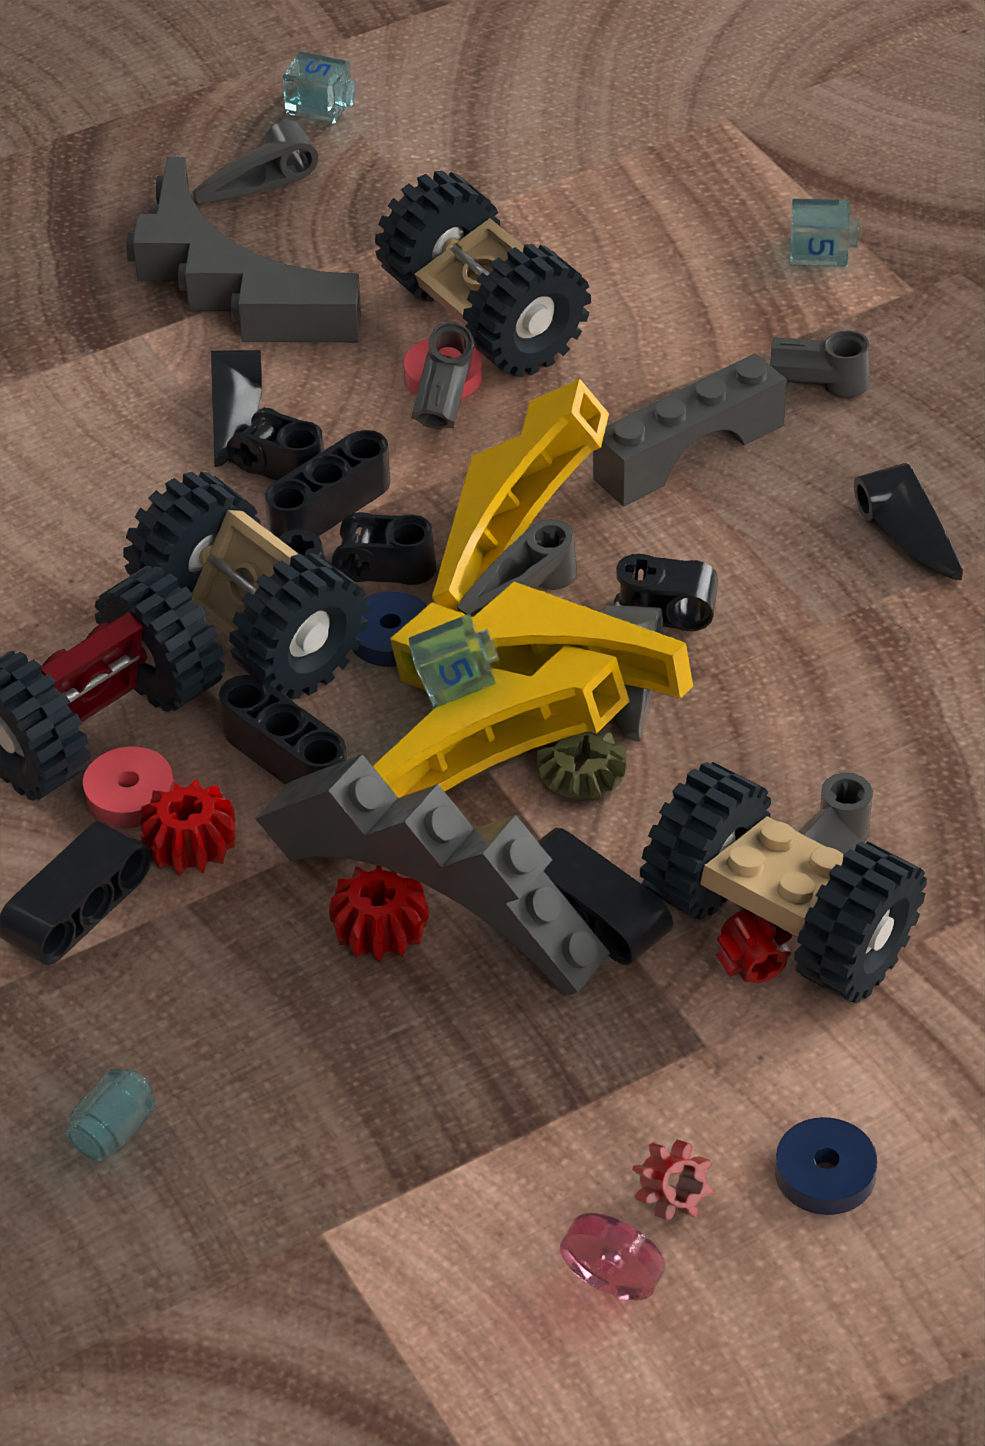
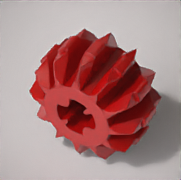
M196 778L188 787H180L173 780L169 792L153 790L150 804L141 807L139 817L142 830L140 831L141 842L151 848L152 857L158 869L173 865V868L180 876L188 867H196L203 874L207 862L223 864L226 850L235 847L237 837L235 809L231 805L230 799L223 798L218 785L203 789Z
M378 865L374 871L369 872L355 866L352 879H338L335 895L331 897V903L329 904L330 921L333 922L334 935L338 939L339 945H350L355 958L367 952H373L377 961L380 962L386 952L392 951L403 958L407 944H421V937L424 934L423 928L427 926V920H429V903L426 902L424 888L419 881L395 871H386L384 867Z

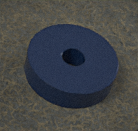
M389 591L373 594L364 598L369 602L370 611L362 616L368 620L366 631L358 632L357 637L362 642L358 650H353V652L370 664L396 667L397 664L390 638L428 605L420 598L404 592Z
M829 1117L808 1119L794 1125L781 1138L776 1153V1180L785 1197L803 1210L823 1215L845 1213L860 1206L872 1193L876 1181L877 1153L870 1138L861 1129L849 1122ZM830 1163L835 1167L826 1169L818 1166V1164Z

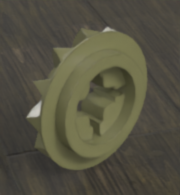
M585 732L546 744L544 749L538 750L537 771L541 781L552 792L566 798L593 799L601 797L613 791L622 782L626 774L625 748L615 744L611 732L602 735ZM579 754H588L589 759L585 761L584 765H581L580 772L576 771L574 760L579 758Z

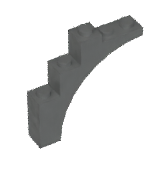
M167 157L164 176H157L156 178L157 204H152L151 214H138L135 233L127 234L128 262H135L138 281H178L180 292H187L189 311H231L232 321L241 323L242 342L358 343L361 321L359 274L325 272L287 265L255 254L228 239L205 219L193 202L189 191L186 157Z
M363 754L288 782L255 817L256 821L290 861L319 856L349 858L385 867L422 882L456 901L507 938L535 963L564 996L578 993L610 954L546 875L544 870L552 859L516 815L474 829L438 784L398 798Z

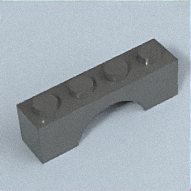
M754 353L606 426L601 448L593 451V479L621 505L626 506L665 486L676 461L690 445L701 437L714 431L727 430L741 443L746 445L784 426L787 379Z

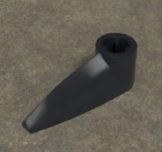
M261 350L211 351L215 467L224 465L231 458L227 450V442L234 434L244 432L251 425V418L259 408L262 395Z
M902 463L855 478V498L865 520L868 522L876 520L903 550L924 565L955 581L962 580L963 568L928 496L909 464Z

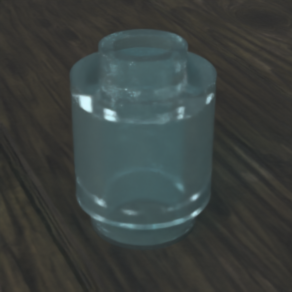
M115 1068L109 1069L70 1113L71 1122L65 1129L68 1139L82 1154L96 1161H103L109 1154L119 1153L156 1108L154 1098L152 1097V1086L145 1077L132 1069H125L124 1071Z

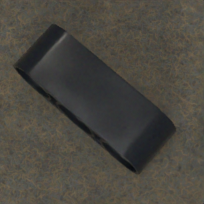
M373 430L353 432L274 482L267 488L265 493L268 531L277 538L285 532L295 529L307 530L319 537L342 522L346 516L357 512L383 495L389 489L391 483L387 439L381 433Z
M239 675L228 679L221 686L219 698L225 739L285 785L290 781L347 760L345 742L338 733L263 679L253 675Z
M103 820L94 822L4 905L0 912V938L45 965L56 963L142 882L151 866V848Z
M554 828L537 841L552 859L544 872L610 952L608 956L622 965H629L672 930L673 918L662 899L563 828Z

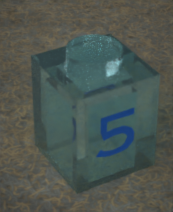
M299 52L283 75L286 114L336 124L346 107H351L353 104L356 84L355 81L351 80L350 61Z
M792 198L790 266L847 267L849 248H858L859 219H850V200Z
M470 613L408 638L413 663L434 708L496 684L491 664L500 660L496 646L488 629L478 632Z

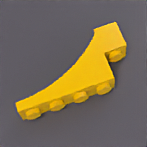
M577 379L530 400L521 435L471 457L432 599L438 605L458 612L457 605L480 576L513 542L526 532L540 510L580 463L592 451L601 448L609 413L581 379Z
M517 582L510 584L474 617L432 602L390 638L400 680L440 697L447 691L456 689L469 676L464 663L458 664L457 666L461 672L460 681L454 685L446 684L441 677L439 665L444 666V674L449 680L456 678L455 671L451 665L463 658H466L472 673L481 665L531 677L564 645L616 656L625 685L649 689L681 699L693 687L685 642Z
M564 645L531 677L481 665L473 672V677H468L377 761L373 768L398 798L436 784L445 792L483 770L531 749L585 732L597 734L630 702L616 656Z

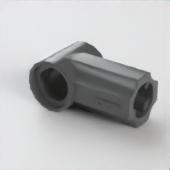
M457 322L439 324L433 329L429 337L427 356L412 411V419L419 421L425 427L438 430L454 428L474 348L473 336L464 325ZM444 347H453L462 355L456 358H447L438 351Z
M851 330L833 333L826 340L774 337L771 346L770 366L784 376L787 382L825 384L827 390L835 396L855 397L864 393L870 385L869 340L865 335Z

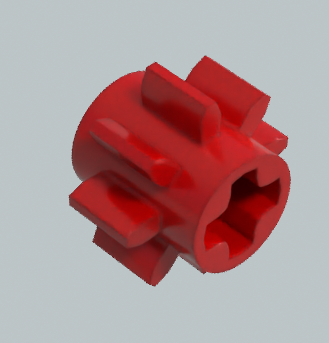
M745 909L733 914L723 924L721 935L717 937L722 950L716 956L729 977L739 973L744 982L749 980L754 983L766 982L776 977L785 968L788 960L787 956L791 954L785 943L792 938L790 932Z
M678 1139L672 1145L671 1154L662 1145L649 1144L651 1156L645 1160L643 1165H634L632 1168L636 1174L640 1175L642 1189L638 1190L634 1195L636 1200L646 1204L656 1202L654 1208L655 1216L668 1221L674 1216L676 1207L682 1213L696 1217L698 1215L696 1204L702 1200L704 1195L714 1194L715 1191L708 1185L705 1173L712 1165L711 1160L700 1156L690 1159L692 1144ZM671 1173L679 1174V1181L676 1186L667 1185Z

